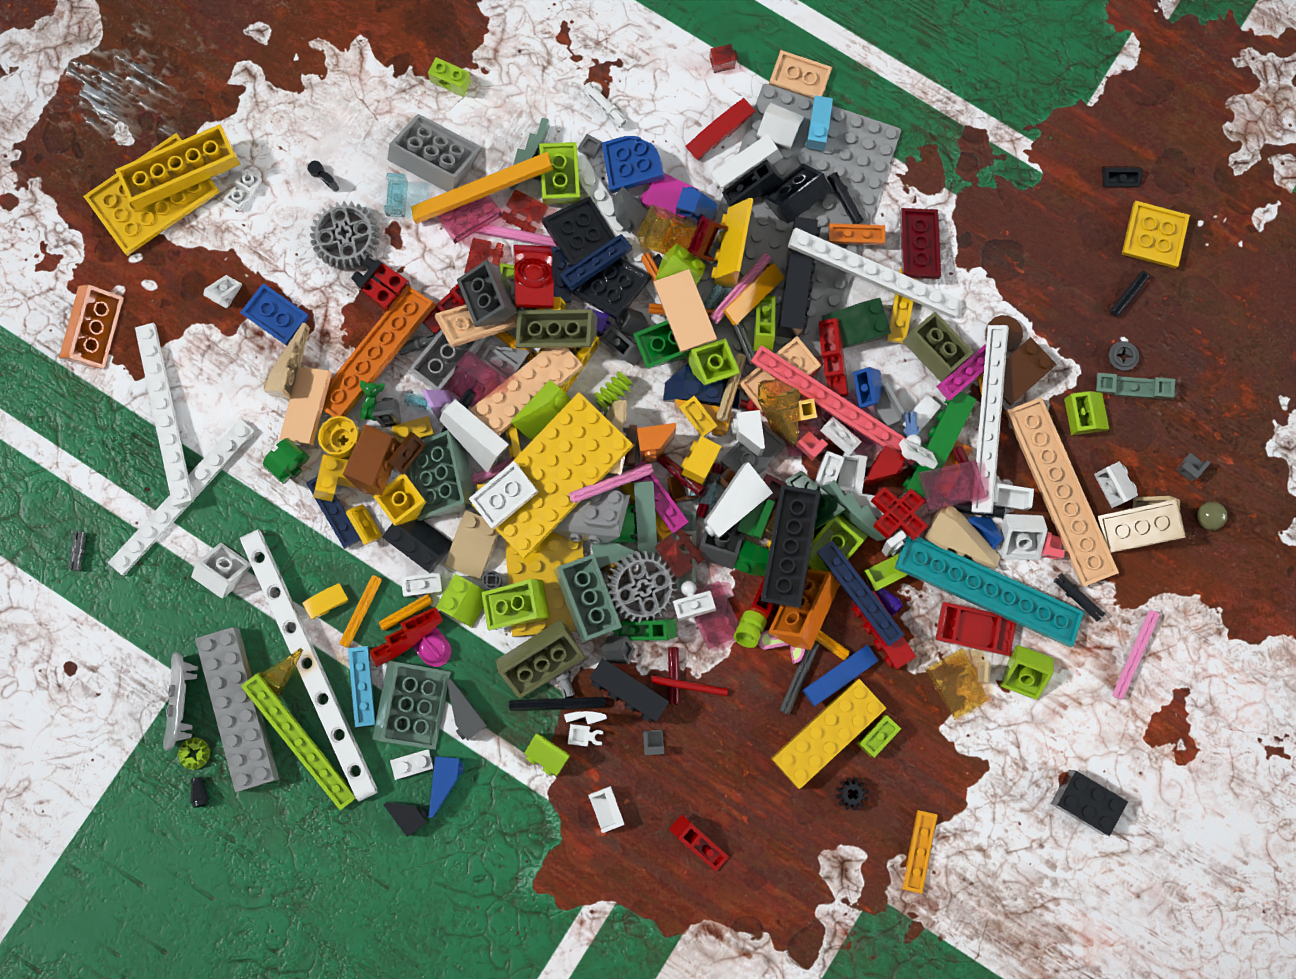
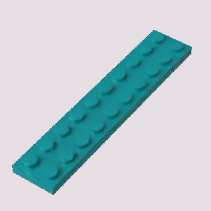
M907 535L894 569L1069 648L1074 646L1084 611L956 553L942 549L925 539L918 537L912 540Z

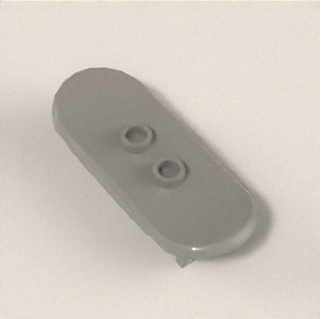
M177 651L172 654L171 683L168 689L169 704L166 710L167 724L163 740L165 751H170L176 741L188 739L192 736V734L181 732L192 730V725L180 722L184 714L186 683L184 680L197 679V674L187 673V671H198V666L183 662L182 654Z

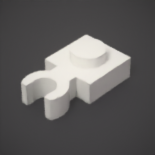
M570 724L568 744L588 746V741H592L595 745H602V742L595 740V735L603 734V731L596 730L591 733L590 726Z

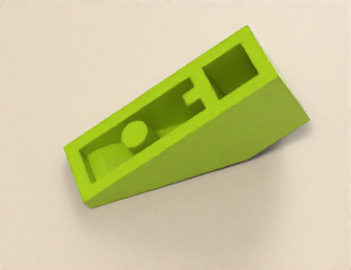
M766 295L756 305L753 351H757L762 345L773 352L776 296Z

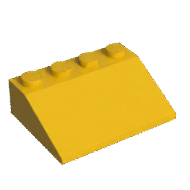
M748 198L729 207L727 214H723L722 223L728 226V229L719 233L718 242L721 243V248L716 249L715 260L718 261L717 267H713L711 278H715L714 285L735 288L737 285L753 198Z

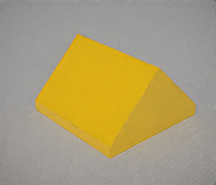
M405 473L385 487L382 496H373L395 526L416 520L426 503Z

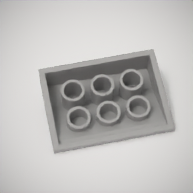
M417 114L389 144L387 160L448 192L459 187L481 152L482 147Z

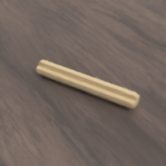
M742 353L737 354L735 357L740 374L729 377L717 413V420L721 422L728 420L747 356Z

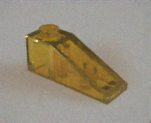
M299 648L267 668L264 672H259L260 676L277 697L282 694L303 649Z

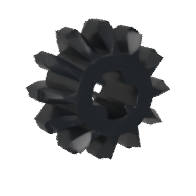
M846 777L847 784L840 780L839 783L842 788H835L836 791L840 792V794L835 795V798H842L838 805L842 806L845 804V810L847 811L851 806L853 811H857V804L863 808L864 804L861 800L868 801V798L863 796V794L869 792L868 789L862 790L865 783L861 782L858 784L859 779L856 777L853 779V782L850 777ZM849 790L856 791L854 793L856 795L855 798H848Z

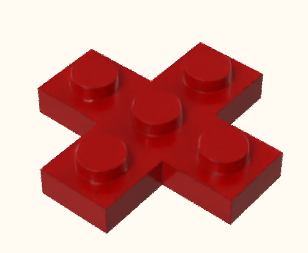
M884 487L870 501L884 513L874 523L873 527L886 539L900 528L912 540H915L928 527L915 514L925 503V500L912 489L898 499Z

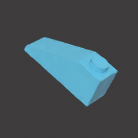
M814 96L805 148L824 151L833 98Z

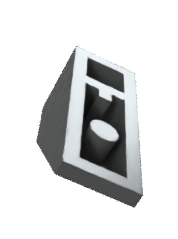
M386 397L376 403L372 413L382 428L401 424L399 403L396 399Z
M449 679L447 683L455 725L458 728L456 732L462 740L466 738L469 741L488 725L453 679Z

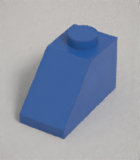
M867 367L853 372L859 408L863 409L878 404L883 391L880 370Z

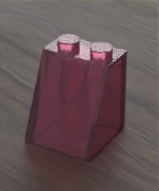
M468 350L455 366L449 390L460 399L468 389L476 392V396L470 404L472 408L501 385L502 382L496 371Z

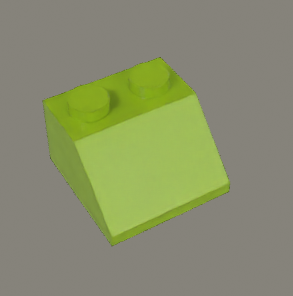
M676 243L663 255L655 279L659 280L689 269L695 285H697L703 276L706 265L689 253L687 249Z
M726 338L691 349L687 355V360L693 374L704 386L740 374Z
M455 573L435 608L472 628L484 608L481 592H485V590Z
M1016 645L1009 657L1000 686L1038 700L1054 673V658Z
M539 733L535 734L524 752L527 755V761L533 765L539 763L544 767L542 771L551 777L553 774L557 776L571 756Z

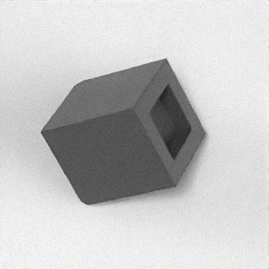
M628 308L618 321L615 320L621 332L634 336V333L644 330L648 325V321L643 313Z
M1189 453L1175 470L1191 482L1198 479L1211 462L1209 460L1202 462L1192 453Z
M608 636L600 651L606 661L611 664H628L635 648L627 636Z
M643 731L644 755L664 754L663 731Z

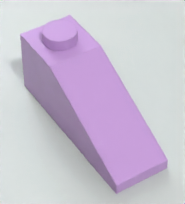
M448 390L422 391L438 421H440L443 406L446 403L451 404L455 399L457 400L455 394L450 395Z

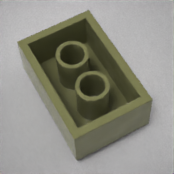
M933 312L915 327L902 341L940 382L974 353L936 312Z

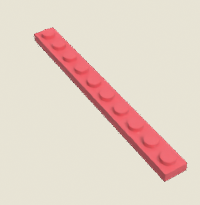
M761 345L750 363L806 399L814 398L817 406L882 448L887 445L902 454L899 443L903 438L906 439L905 437ZM905 458L904 462L911 466L915 460Z

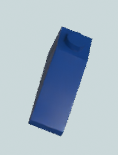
M435 756L429 808L430 818L436 816L458 781L459 775H463L464 763H461V758Z

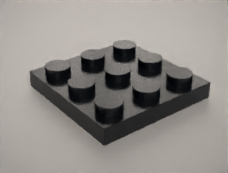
M590 196L542 218L541 221L569 267H572L615 238V235Z
M620 258L575 288L572 292L576 297L618 321L649 283L651 276Z

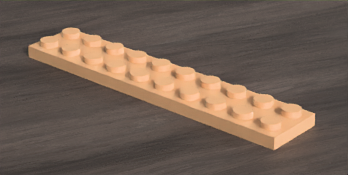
M1040 397L1007 410L1006 415L1081 587L1119 573L1043 398Z

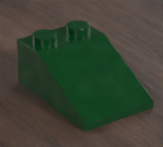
M880 297L822 316L823 320L838 319L843 349L883 339L891 334Z

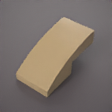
M978 662L977 682L983 684L990 683L991 663Z

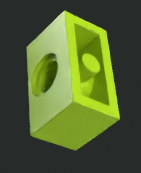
M437 57L428 71L431 83L464 97L471 83L468 71Z

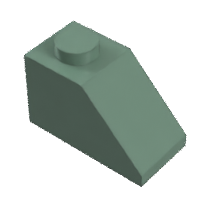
M612 541L591 546L600 570L609 564L622 561L621 557L628 559V553H631L633 556L635 555V551L618 543H612Z

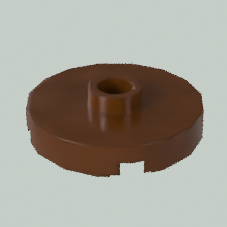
M1000 315L988 323V325H1007L1009 327L1007 352L1013 351L1021 343L1023 329L1015 318L1008 315ZM988 325L986 326V329H985V340H986V342H987Z

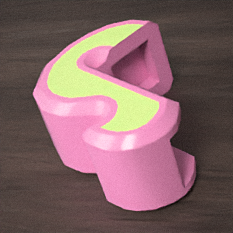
M769 630L761 633L758 646L763 650L789 645L768 633ZM789 645L792 663L796 664L801 661L805 649L794 648Z

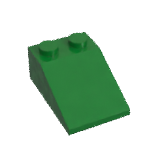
M668 320L633 334L647 369L686 359L690 352L688 350L680 353Z

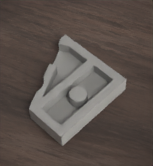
M489 345L479 361L507 380L522 367L531 352L529 350Z

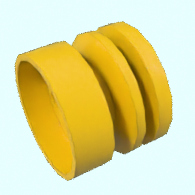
M332 417L324 422L319 429V444L330 456L349 460L361 429L347 417Z

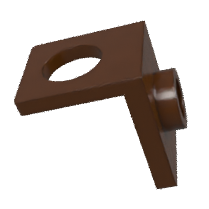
M676 477L667 478L669 494L675 503H685L700 498L696 495L686 496L685 488Z

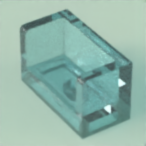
M386 173L388 191L387 203L384 205L383 210L386 216L405 217L408 191L406 175Z

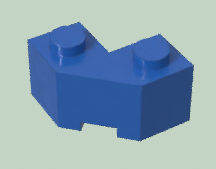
M683 187L676 206V214L693 219V226L697 227L702 215L711 219L715 218L718 204L694 187Z

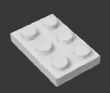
M513 461L473 494L469 500L491 529H495L539 493V491L519 465Z

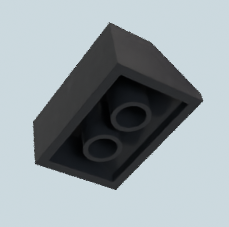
M803 163L783 178L784 182L771 192L762 195L761 198L778 219L789 224L795 220V217H798L803 212L809 210L816 202L822 200L831 192L824 173Z
M418 519L397 526L392 523L382 536L383 539L428 573L434 571L453 543L424 520L418 521Z

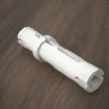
M590 82L586 83L582 88V92L618 128L624 127L628 119Z

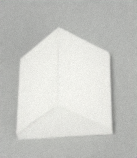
M770 103L764 113L756 136L762 138L769 134L775 144L790 150L804 116Z

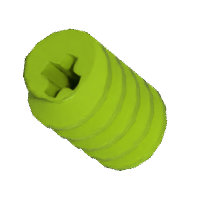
M619 371L616 372L617 378L611 377L612 383L606 382V388H600L601 394L598 392L594 393L596 399L593 398V400L607 413L609 411L608 406L611 407L613 401H618L619 395L625 398L624 391L626 390L630 393L629 386H634Z

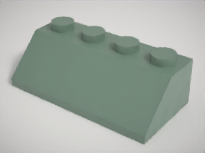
M594 554L558 566L554 570L582 644L622 628Z

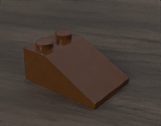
M1031 337L1006 358L1003 399L1010 406L1057 365Z

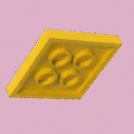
M1135 201L1132 206L1121 255L1176 269L1179 266L1190 215Z

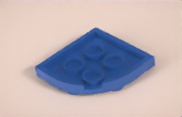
M623 136L602 142L609 190L612 194L618 192L622 187L630 189L665 178L661 157L652 143L638 136Z

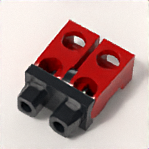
M367 257L362 265L368 271L364 275L357 271L351 277L358 289L382 307L384 311L389 309L407 285L411 286L403 276L378 259L375 261Z

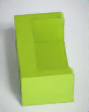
M899 553L862 572L871 591H877L908 575L894 569Z
M882 715L881 720L862 741L857 742V745L870 757L875 758L901 728L887 715Z

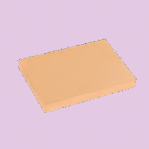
M781 50L769 85L814 99L815 95L823 96L832 67Z

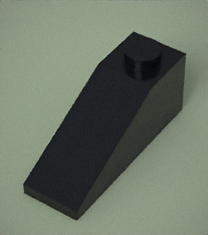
M766 159L724 190L722 194L728 206L731 207L748 198L754 199L765 195L784 181L777 168Z

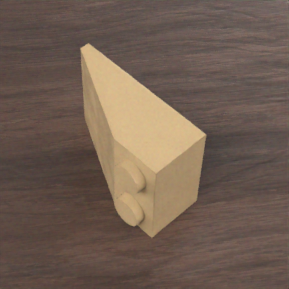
M465 510L445 566L481 580L500 534L495 529H491L483 517Z

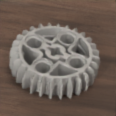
M343 201L342 206L338 202H336V207H332L329 204L328 211L322 208L323 215L317 213L319 220L313 219L316 226L310 227L314 232L310 233V237L313 239L310 242L314 246L313 250L317 253L318 258H322L325 264L329 263L330 267L335 265L338 270L343 265L344 269L347 270L348 265L355 269L354 264L356 263L361 267V261H365L367 256L373 258L371 251H377L374 245L380 244L379 240L376 239L380 237V234L377 232L379 231V226L376 225L377 221L373 218L371 212L368 213L367 208H361L359 203L355 206L352 201L347 206L346 202ZM349 215H356L362 220L351 222ZM339 216H345L343 220L337 221V218ZM332 219L333 227L324 229L326 224ZM363 228L368 229L364 234L359 233ZM326 237H331L329 242L323 243ZM367 242L363 249L358 251L357 244ZM339 248L341 257L334 256L328 251ZM348 250H353L350 256L345 255Z
M635 551L634 556L631 553L627 554L628 559L621 557L623 563L615 562L617 569L610 568L614 573L613 576L607 575L611 582L605 583L611 587L608 592L612 594L610 597L614 608H617L616 613H622V618L626 619L628 617V620L631 622L635 619L638 623H641L642 619L648 621V617L655 620V614L662 617L660 611L668 612L665 606H672L669 599L676 598L671 594L672 591H677L676 588L672 587V584L677 583L676 580L671 579L675 576V573L669 572L672 567L666 566L667 561L661 560V556H655L652 552L648 554V552L642 551L640 555V552ZM644 563L654 565L657 570L648 573ZM637 564L638 571L632 573L633 565ZM625 571L628 581L619 584V580ZM661 575V583L656 584L657 576ZM626 589L627 596L621 599L620 594ZM663 590L660 600L657 601L655 592ZM650 600L651 606L645 609V603ZM636 601L639 611L629 609L625 604Z

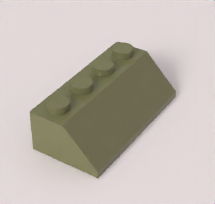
M592 309L518 311L515 347H591L597 334L598 317Z
M561 619L495 661L498 673L520 699L585 659V655L573 634Z

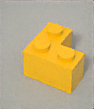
M702 436L698 442L694 440L688 456L685 457L681 465L684 468L682 475L703 485L722 446Z
M323 454L313 498L332 502L336 485L355 488L343 476L349 460Z

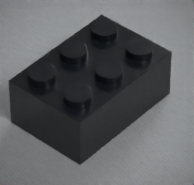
M1068 770L1050 804L1101 835L1110 837L1128 801L1080 772Z

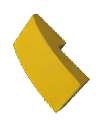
M340 583L312 596L302 604L309 618L313 620L329 613V610L348 602V598Z

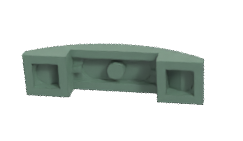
M1097 373L1096 392L1130 398H1174L1175 379L1158 377L1146 379Z
M653 481L634 482L638 552H640V555L642 551H646L648 554L652 552L656 556L658 555Z

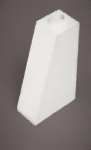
M767 134L714 170L712 174L715 178L712 181L718 189L721 187L723 190H726L766 159L774 164L781 160L783 156L769 134Z
M456 399L451 404L446 403L441 409L442 414L439 420L488 473L500 461L509 444Z
M749 462L744 463L705 519V530L711 537L713 535L720 537L773 493Z

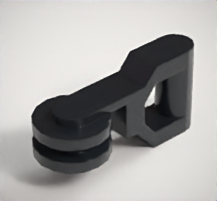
M314 160L308 164L307 169L311 176L319 177L334 192L339 190V186L334 178L324 171V167L319 161Z

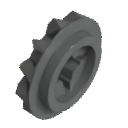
M1126 341L1115 343L1110 348L1108 354L1109 363L1114 366V369L1121 371L1131 370L1137 365L1139 360L1137 348ZM1122 351L1124 352V356L1129 357L1126 358L1124 362L1122 361L1121 357L1117 356L1122 354Z

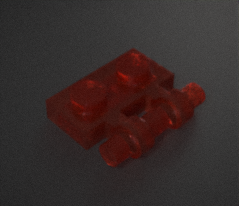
M515 189L506 204L507 208L511 209L510 214L503 211L500 218L506 220V223L518 226L522 231L535 233L537 228L532 226L531 223L534 221L540 224L548 210V206ZM517 214L525 216V221L516 218Z
M473 238L464 273L466 274L485 260H488L489 256L493 257L492 263L499 267L500 259L503 258L504 244L498 242L496 248L491 249V241Z
M682 528L676 531L680 538L676 542L670 535L655 546L677 579L693 568L689 562L692 558L698 564L704 560L700 554V549L694 546L690 540V535L686 534ZM682 544H684L690 552L686 556L679 548V546Z

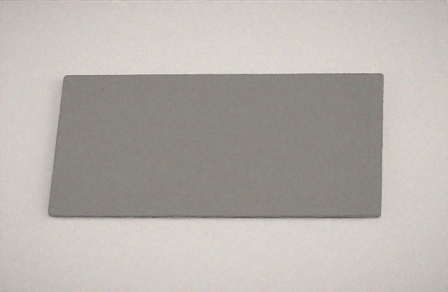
M763 84L754 107L756 112L750 118L738 154L761 139L756 135L770 103L804 116L790 150L775 144L783 158L773 165L777 168L782 179L803 163L824 173L826 180L830 174L838 172L841 181L848 187L849 195L864 218V221L860 224L869 225L901 129L832 106L824 151L808 149L805 147L814 99L769 84ZM828 180L831 192L822 200L812 205L809 210L798 216L818 220V227H821L819 238L828 241L829 223L852 224L840 200L834 195V190ZM722 196L714 219L721 223L723 214H727L729 208L724 196ZM761 196L753 199L737 284L764 253L772 257V260L765 269L771 263H775L785 277L789 251L788 245L794 221L787 224L778 219L762 200ZM719 228L708 253L713 258H715L716 249L721 248V243L718 242L720 231L724 232L721 228ZM835 244L858 255L862 248V245ZM700 258L706 266L703 276L696 287L705 309L716 310L722 303V299L728 296L734 288L714 285L715 278H711L713 267H717L718 261L714 259L711 262ZM815 259L812 262L816 263L815 272L812 280H810L813 281L812 292H810V296L807 298L811 299L810 308L807 316H805L808 318V323L804 334H801L799 339L815 357L823 362L818 321H823V315L841 309L852 275ZM784 279L768 294L776 296L774 354L793 340L792 338L776 336ZM756 306L742 319L753 348ZM724 315L718 324L711 322L717 337L716 341L726 338L734 359L739 353L744 355L733 326L727 316ZM746 360L741 376L746 377L757 366H749ZM818 371L817 374L813 377V379L817 380L819 371ZM794 390L789 391V393L803 397Z

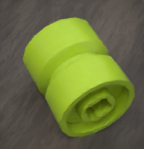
M745 611L734 633L735 641L744 647H756L761 637V632H763L767 623L765 617L756 611Z

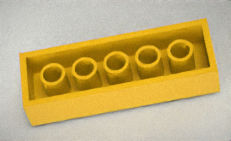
M219 124L117 168L115 171L129 202L136 210H139L241 165L226 131Z
M856 679L770 759L793 785L800 789L876 719L886 707L860 679Z

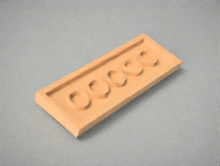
M546 348L474 405L470 411L499 436L513 425L510 421L549 380L560 387L583 368V364L568 348Z

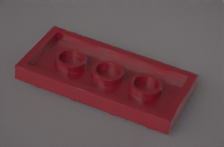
M901 208L902 274L910 278L940 279L941 257L938 209Z

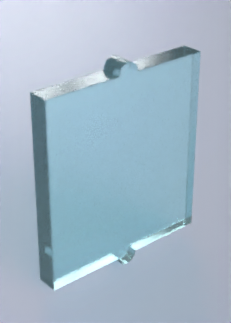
M709 472L703 483L706 491L699 499L690 502L713 505L716 492L718 491L720 474ZM690 490L689 496L696 495L694 492Z

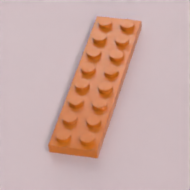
M407 285L332 377L323 411L332 417H346L364 395V391L360 387V381L374 383L434 309L436 304Z

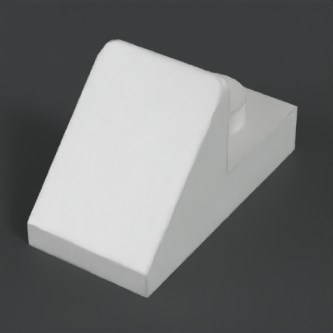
M225 275L205 288L203 295L213 302L228 308L240 290L242 283Z

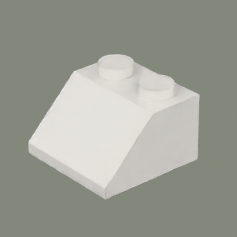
M760 410L736 413L735 419L731 423L732 434H736V440L754 454L761 456L765 445Z
M1120 461L1094 474L1111 508L1138 496L1136 485L1130 481L1128 471Z
M1005 514L1001 528V534L1004 537L1001 541V558L1040 560L1048 530L1044 517L1039 515Z
M219 543L196 562L191 577L223 599L236 588L250 569L251 563L223 543Z

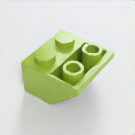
M1091 391L1074 393L1064 399L1071 435L1109 430L1102 393Z

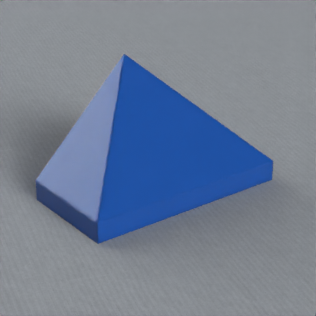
M970 517L968 519L970 524L995 550L1004 537L991 517Z

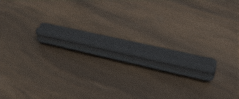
M605 697L509 701L510 711L603 708L606 706Z

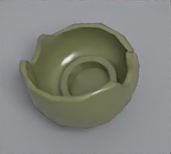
M1208 501L1198 508L1196 518L1199 525L1204 529L1217 530L1226 523L1227 511L1220 503Z

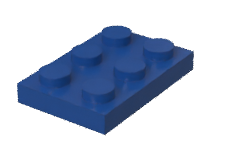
M264 283L240 312L286 346H288L301 324L305 323L310 317Z

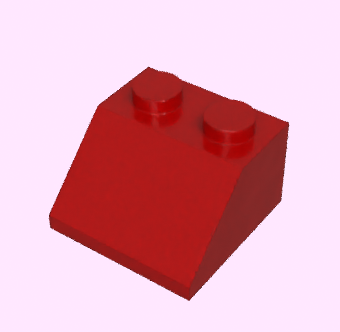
M885 445L866 474L863 486L887 481L893 476L897 477L906 465L903 462L905 457Z

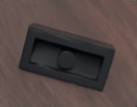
M1102 166L1103 187H1140L1141 167Z

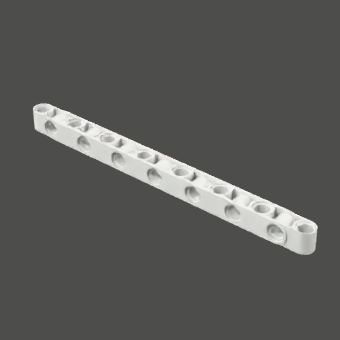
M257 529L240 537L242 545L356 799L360 802L377 793L376 785L262 532ZM264 553V561L262 563H258V556ZM279 588L281 593L279 597L274 598L273 591ZM295 623L296 630L290 633L288 630L289 625ZM307 658L312 660V666L309 669H306L304 666ZM322 694H327L328 702L323 705L320 702V697ZM339 729L343 730L345 734L341 741L336 738V732ZM355 765L361 769L358 777L352 773V768Z

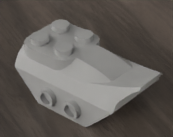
M608 490L582 500L552 532L574 542L588 541L592 544L608 543L617 539L621 534L630 495H624L617 490Z

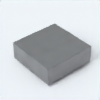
M586 134L578 147V151L594 160L602 147V142Z

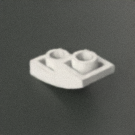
M246 169L236 179V186L224 197L225 203L240 212L256 192L262 182V178Z
M928 394L911 411V415H913V411L917 412V426L920 431L941 407ZM904 419V422L901 424L906 427V422Z

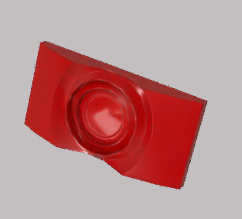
M513 245L515 307L553 308L554 282L551 246Z
M942 602L935 640L983 652L1011 656L1016 623L992 612Z

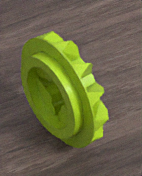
M189 738L179 746L177 755L179 756V762L185 768L199 769L208 762L210 748L203 739ZM190 748L199 750L196 753V759L194 757L187 758L191 753Z

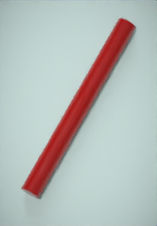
M651 676L652 684L727 696L728 694L727 688Z

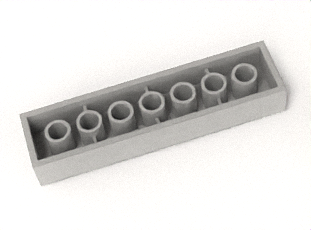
M231 627L195 638L235 792L279 780L262 712L241 687L242 684L252 677L240 628Z

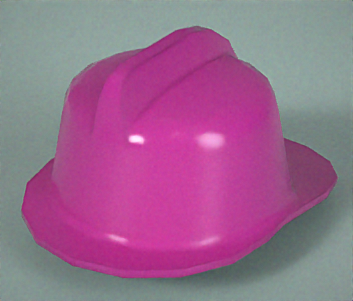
M436 627L413 646L421 659L433 667L446 664L452 653L449 642Z

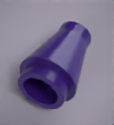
M884 588L876 592L882 604L892 616L903 607L901 600Z

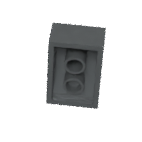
M717 501L713 502L711 510L713 509ZM740 520L720 537H715L714 535L711 537L704 530L696 558L733 570L744 533L737 530Z

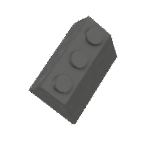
M485 260L457 279L475 327L503 323L517 314L497 265Z

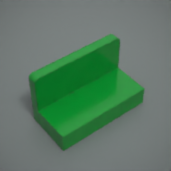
M769 499L762 501L740 520L737 530L760 539L775 502Z

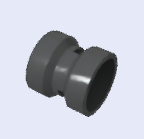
M491 570L483 575L482 584L486 589L492 590L502 587L503 579L498 572Z

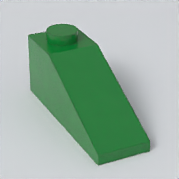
M745 540L734 568L750 575L765 576L769 550Z
M655 618V620L648 619V621L642 619L641 623H638L636 620L633 622L620 620L622 628L614 631V636H627L630 641L670 640L677 637L676 618Z

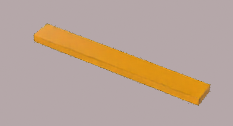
M545 152L411 206L413 221L418 224L551 171L553 167L548 152Z

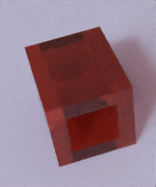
M732 44L710 49L709 58L714 73L735 69L738 55L737 51L733 50Z

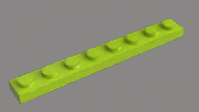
M255 674L242 684V689L338 809L342 810L356 799L352 789L260 674Z

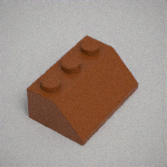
M364 424L343 476L363 494L382 496L393 470V467L387 461L401 444L392 435Z

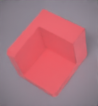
M808 432L797 442L796 446L813 461L827 446V443L823 439L819 441L811 432Z
M1047 532L1041 557L1055 560L1064 558L1065 550H1061L1062 542L1059 536H1054L1051 532Z

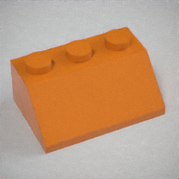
M676 423L637 428L640 462L643 460L646 464L656 462L655 459H658L675 438Z

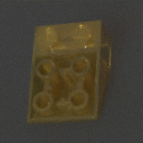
M651 204L637 239L640 246L662 254L667 253L676 243L688 249L698 225L669 210Z
M779 379L758 382V402L772 431L779 437L797 445L799 435V389Z
M963 648L953 651L924 668L954 720L988 701L981 683L977 682L978 676Z

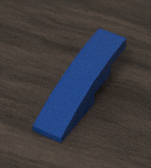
M866 645L803 689V692L812 705L816 706L879 660L869 646Z

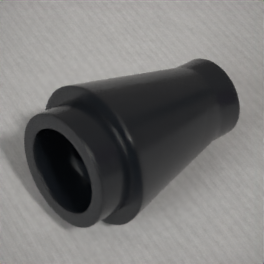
M203 777L192 778L190 780V804H192L193 808L209 805L210 796L203 782Z

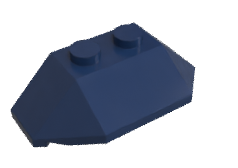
M686 364L665 382L663 401L675 403V399L688 401L695 396L701 404L720 407L729 378L704 386L693 374L690 365ZM738 388L731 407L733 410H738L740 396Z

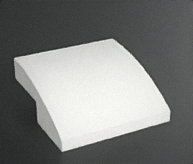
M588 711L564 715L566 722L586 717L587 724L607 719L605 714Z

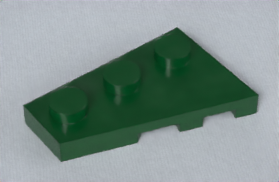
M799 471L785 480L788 486L821 491L815 530L847 511L803 471Z

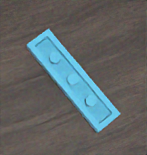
M369 646L348 648L355 727L375 725L376 717Z

